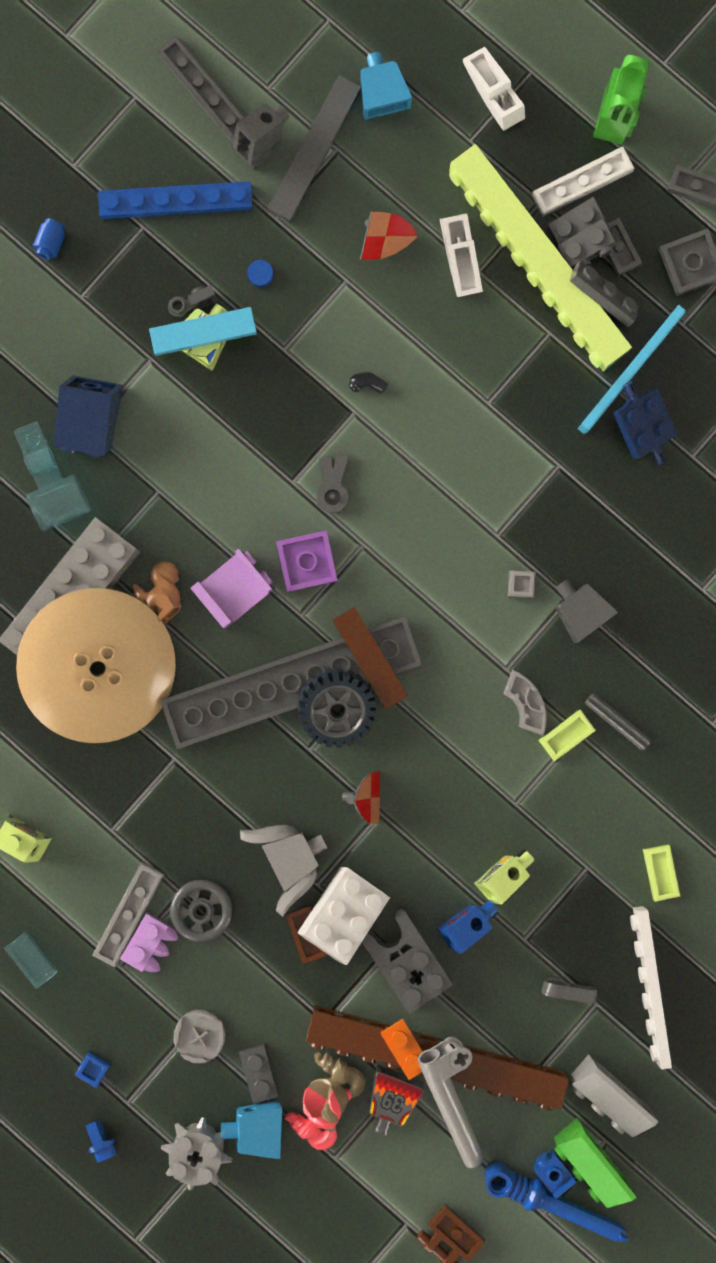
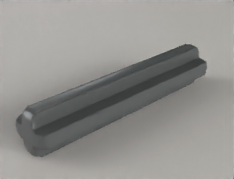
M591 694L586 699L585 705L640 750H645L650 745L651 739L596 694Z

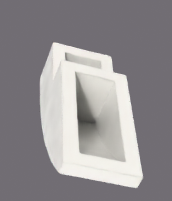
M485 47L463 59V63L474 85L503 131L525 119L524 104L511 88L510 79Z
M460 214L440 219L446 254L457 297L483 292L468 215Z

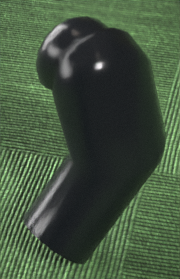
M371 372L356 373L350 378L351 381L349 382V388L353 392H359L362 387L369 386L382 394L388 386V383Z

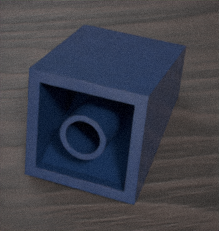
M75 375L59 386L54 447L62 448L61 450L67 453L85 452L87 456L93 458L105 456L111 450L123 385Z

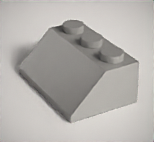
M590 1054L570 1075L569 1079L573 1085L572 1091L581 1099L587 1097L593 1103L591 1107L600 1116L603 1117L606 1114L613 1120L611 1125L622 1135L624 1132H627L633 1138L654 1127L659 1122L650 1108Z

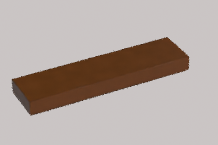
M353 607L333 619L332 621L384 708L388 709L408 697L356 608Z

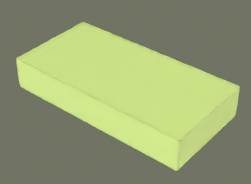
M578 710L538 741L553 761H556L596 730L583 712Z
M670 845L643 849L653 900L656 902L681 897Z

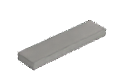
M141 862L92 956L113 967L117 966L165 873Z

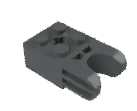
M400 907L395 912V919L401 928V934L395 942H381L372 931H368L362 943L407 1012L411 1014L453 986V983L407 911ZM413 970H416L417 973L422 971L421 977L412 979L411 972Z

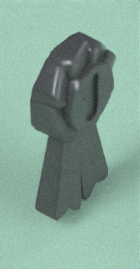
M337 452L334 468L332 467L330 455L325 459L319 458L325 484L317 492V502L327 513H339L348 503V493L341 484L349 454L342 455L340 452Z

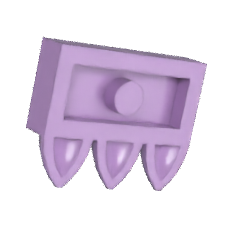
M147 912L120 959L141 972H158L161 970L160 965L152 955L158 957L169 956V950L161 939L176 941L178 940V935L172 926Z

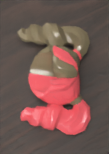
M317 1052L314 1055L315 1062L324 1072L332 1076L312 1081L305 1090L303 1112L308 1118L291 1112L285 1115L284 1120L289 1122V1127L295 1130L302 1139H307L310 1146L316 1150L325 1151L332 1147L337 1139L336 1124L345 1110L348 1101L359 1096L364 1091L366 1080L362 1071L348 1066L341 1058H334L329 1053L322 1054ZM343 1084H350L349 1089L344 1088Z

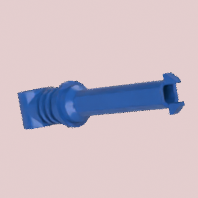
M492 1161L486 1166L484 1172L486 1190L493 1197L501 1198L508 1196V1199H514L517 1203L520 1202L526 1211L541 1208L615 1242L619 1239V1242L627 1243L629 1237L625 1236L627 1230L621 1226V1223L563 1197L556 1199L551 1192L546 1190L539 1178L528 1179L526 1176L510 1170L508 1165L502 1161ZM497 1176L504 1178L502 1181L499 1182L492 1180Z

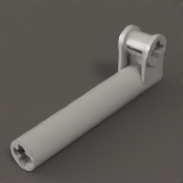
M448 1037L431 1049L422 1052L418 1056L417 1061L465 1166L474 1168L483 1162L484 1156L451 1080L453 1075L466 1069L471 1064L472 1053L462 1045L458 1038Z

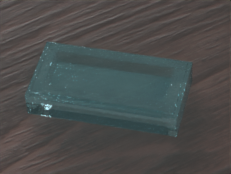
M27 931L4 948L35 989L39 988L58 972Z

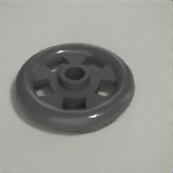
M194 880L183 885L175 893L170 907L171 920L176 930L183 937L195 942H208L218 938L228 928L232 918V903L227 892L217 883L209 880ZM200 890L211 892L210 900L203 897L199 898ZM186 896L193 899L188 909L182 906ZM221 903L222 915H214L215 909L213 904ZM204 906L206 914L200 915L197 912V908ZM187 915L195 922L191 928L183 922ZM211 920L214 928L204 931L201 924Z

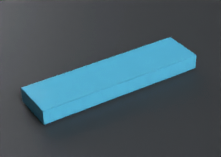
M251 307L149 328L155 356L257 334Z

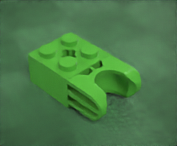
M627 55L620 69L614 67L605 89L593 134L594 138L622 145L626 136L631 137L633 128L636 127L639 118V105L643 101L647 88L643 84L650 66L649 60L634 55Z

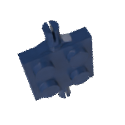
M633 381L628 382L622 386L628 401H626L623 407L613 412L633 459H639L645 454L652 452L656 465L663 464L667 460L661 447L666 441L677 435L658 388L638 395Z

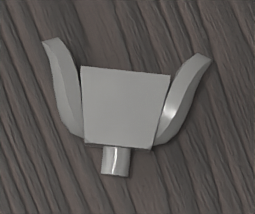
M274 825L255 830H240L241 840L253 844H262V848L284 890L276 908V911L283 917L289 907L314 884L317 877L316 868L319 866L314 855L327 849V846L321 834L306 841L302 832H298L289 825Z

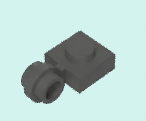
M211 285L195 288L192 290V294L188 295L187 300L180 296L173 297L168 303L170 314L175 318H182L193 309H202L217 302ZM178 304L183 305L180 310L174 309Z

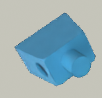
M381 52L369 54L367 56L369 67L361 70L364 120L410 109L412 102L411 93L395 61L384 63Z
M274 1100L237 1108L236 1122L221 1123V1139H236V1148L240 1154L280 1159L282 1107L279 1101Z

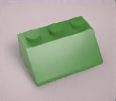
M578 1117L553 1137L557 1145L554 1148L564 1162L567 1159L574 1166L571 1168V1171L580 1182L583 1180L587 1182L590 1186L588 1192L597 1203L602 1201L607 1208L637 1198L626 1177Z

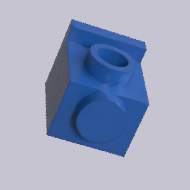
M553 1149L549 1153H542L535 1160L533 1165L535 1173L556 1199L577 1183L573 1173ZM552 1171H557L554 1176H549Z

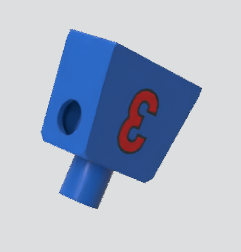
M490 900L480 908L475 905H469L436 928V930L450 950L462 954L492 929L489 920L499 912ZM474 919V925L471 927V921Z

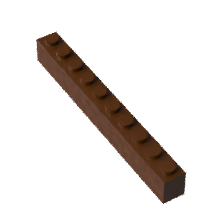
M314 1005L306 1036V1042H310V1046L322 1050L325 1047L336 1049L335 1052L343 1056L355 1054L361 1056L363 1061L376 1063L377 1060L385 1062L389 1068L401 1070L399 1063L381 1035V1032L391 1025ZM411 1031L423 1052L445 1040ZM462 1044L471 1051L472 1062L466 1069L451 1077L452 1081L462 1083L463 1087L470 1090H477V1087L486 1089L487 1093L496 1097H502L504 1094L512 1096V1099L519 1103L527 1104L528 1101L538 1103V1106L545 1110L552 1111L553 1108L561 1110L569 1081L565 1071ZM423 1072L418 1074V1076L424 1077Z

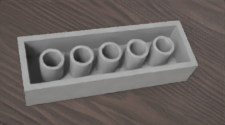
M95 517L2 634L0 642L17 655L27 626L41 609L56 598L76 590L86 588L112 589L140 554V551Z

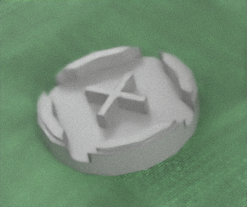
M195 1009L186 1013L178 1021L174 1030L175 1047L185 1060L192 1063H206L214 1059L221 1052L226 1039V1030L222 1020L215 1013L208 1010Z

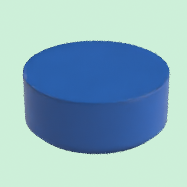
M256 260L248 267V279L255 287H266L272 282L273 270L268 262Z

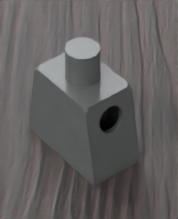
M263 104L236 124L233 149L250 167L281 138L283 123L289 118L286 108L279 105L273 110L268 104Z
M567 578L555 587L564 598L555 608L574 643H579L618 613L588 584L576 590Z

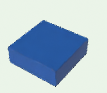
M89 1050L75 1076L97 1089L112 1063Z

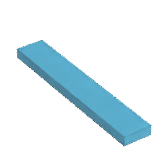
M680 305L675 308L577 428L583 434H587L624 389L622 386L633 378L686 313L685 309Z

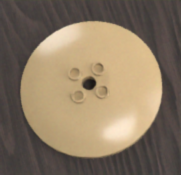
M108 588L76 590L56 598L41 609L27 626L22 636L16 665L21 694L33 715L53 732L65 738L85 743H105L119 740L145 727L162 709L160 700L169 697L176 669L172 640L162 621H158V616L139 599L127 593ZM96 661H100L105 665V670L100 675H95L90 671L91 664Z

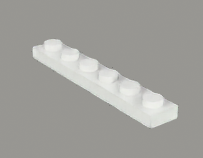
M643 906L634 907V915L630 916L632 930L637 933L638 941H634L636 956L641 959L642 967H638L640 982L644 983L645 993H642L644 1009H648L649 1019H646L647 1032L649 1036L652 1035L653 1045L650 1046L652 1061H656L661 1069L672 1068L649 912Z

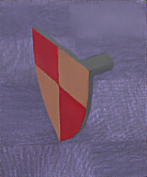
M371 211L370 217L364 223L367 230L360 260L383 259L394 255L406 248L418 235L413 226L403 217L392 212Z
M380 771L368 773L361 780L356 792H343L342 801L354 804L360 818L370 824L380 823Z

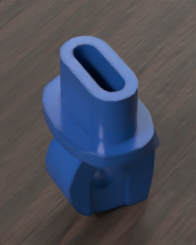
M100 1120L86 1125L93 1144L89 1148V1153H94L97 1162L115 1156L117 1154L113 1145L115 1139L114 1137L107 1139Z

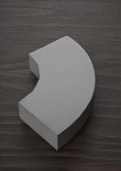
M512 670L503 694L512 699L518 707L520 716L518 727L544 736L547 714L542 697L536 686L528 678Z

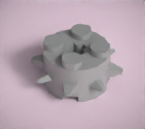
M204 1117L200 1119L199 1123H192L188 1127L179 1122L176 1123L177 1135L174 1142L161 1146L162 1150L169 1153L170 1167L166 1171V1175L173 1176L180 1182L187 1184L188 1190H192L194 1186L206 1185L209 1182L217 1185L219 1183L217 1173L220 1165L231 1163L233 1159L224 1154L223 1141L225 1139H221V1132L216 1133L212 1126L206 1124ZM194 1151L200 1153L199 1157L194 1156Z

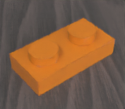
M402 1018L383 1030L381 1035L406 1077L410 1080L422 1072L417 1059L423 1050Z

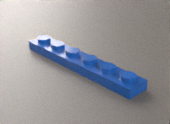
M251 181L98 191L99 216L101 219L253 210Z

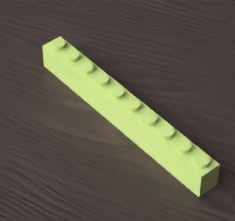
M476 144L454 159L450 164L449 170L452 182L456 186L460 185L468 203L478 208L481 212L480 217L488 227L492 226L499 243L503 247L507 246L512 252L511 257L515 264L525 269L528 273L526 276L529 282L534 287L538 286L542 291V298L549 307L553 306L562 325L566 328L569 327L574 333L573 338L581 348L585 347L588 351L592 364L596 368L600 367L602 371H605L625 356L632 346L602 307L570 282L573 272L572 268Z

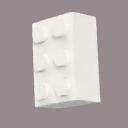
M340 867L297 933L338 962L347 965L390 897L351 869Z

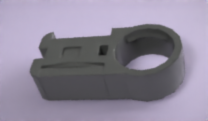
M558 977L543 979L541 991L543 995L595 1004L597 990L593 986L567 983Z

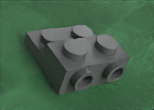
M594 197L548 224L563 258L572 270L579 261H583L589 266L591 264L590 260L598 255L601 258L614 251L613 247L619 244Z

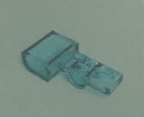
M35 421L14 430L13 432L24 455L25 464L38 487V490L25 496L40 529L46 531L91 512L77 476L71 475L63 478L40 423Z

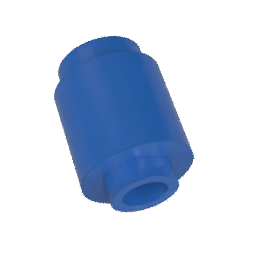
M46 219L40 225L32 246L36 250L37 256L45 260L57 257L65 237V226L53 219Z

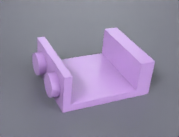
M237 549L235 551L236 554L203 582H197L191 587V590L224 629H227L273 591L269 586L273 581L264 570L259 573L253 565L257 562L248 551L242 553L240 549Z

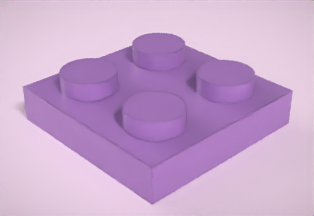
M327 530L276 541L287 592L338 581Z

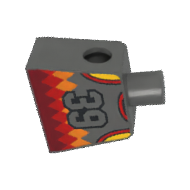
M377 1065L369 1102V1114L377 1117L373 1130L379 1134L388 1135L392 1123L404 1126L424 1092L423 1082L413 1078L408 1080L403 1074Z

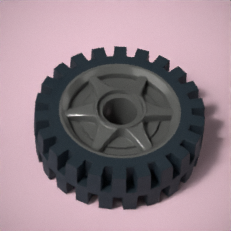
M331 668L326 669L325 673L320 671L316 673L314 679L311 677L308 680V684L304 685L301 689L302 693L299 694L298 698L300 722L311 739L314 738L317 743L321 745L325 743L326 747L331 748L332 745L341 748L342 744L345 743L347 746L353 745L352 741L355 739L358 742L362 739L363 734L367 735L369 726H373L374 717H376V704L373 693L367 682L360 675H355L353 671L348 669L343 671L342 668H336V671H332ZM335 704L343 705L340 711L334 712L330 710Z

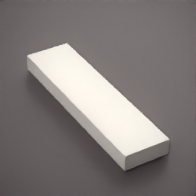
M622 146L533 191L532 197L544 217L632 173L635 168Z

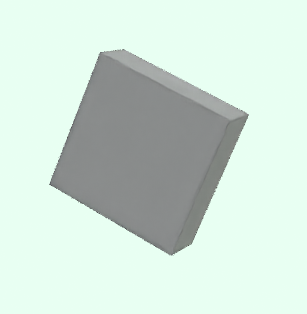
M510 570L508 597L534 598L536 572Z

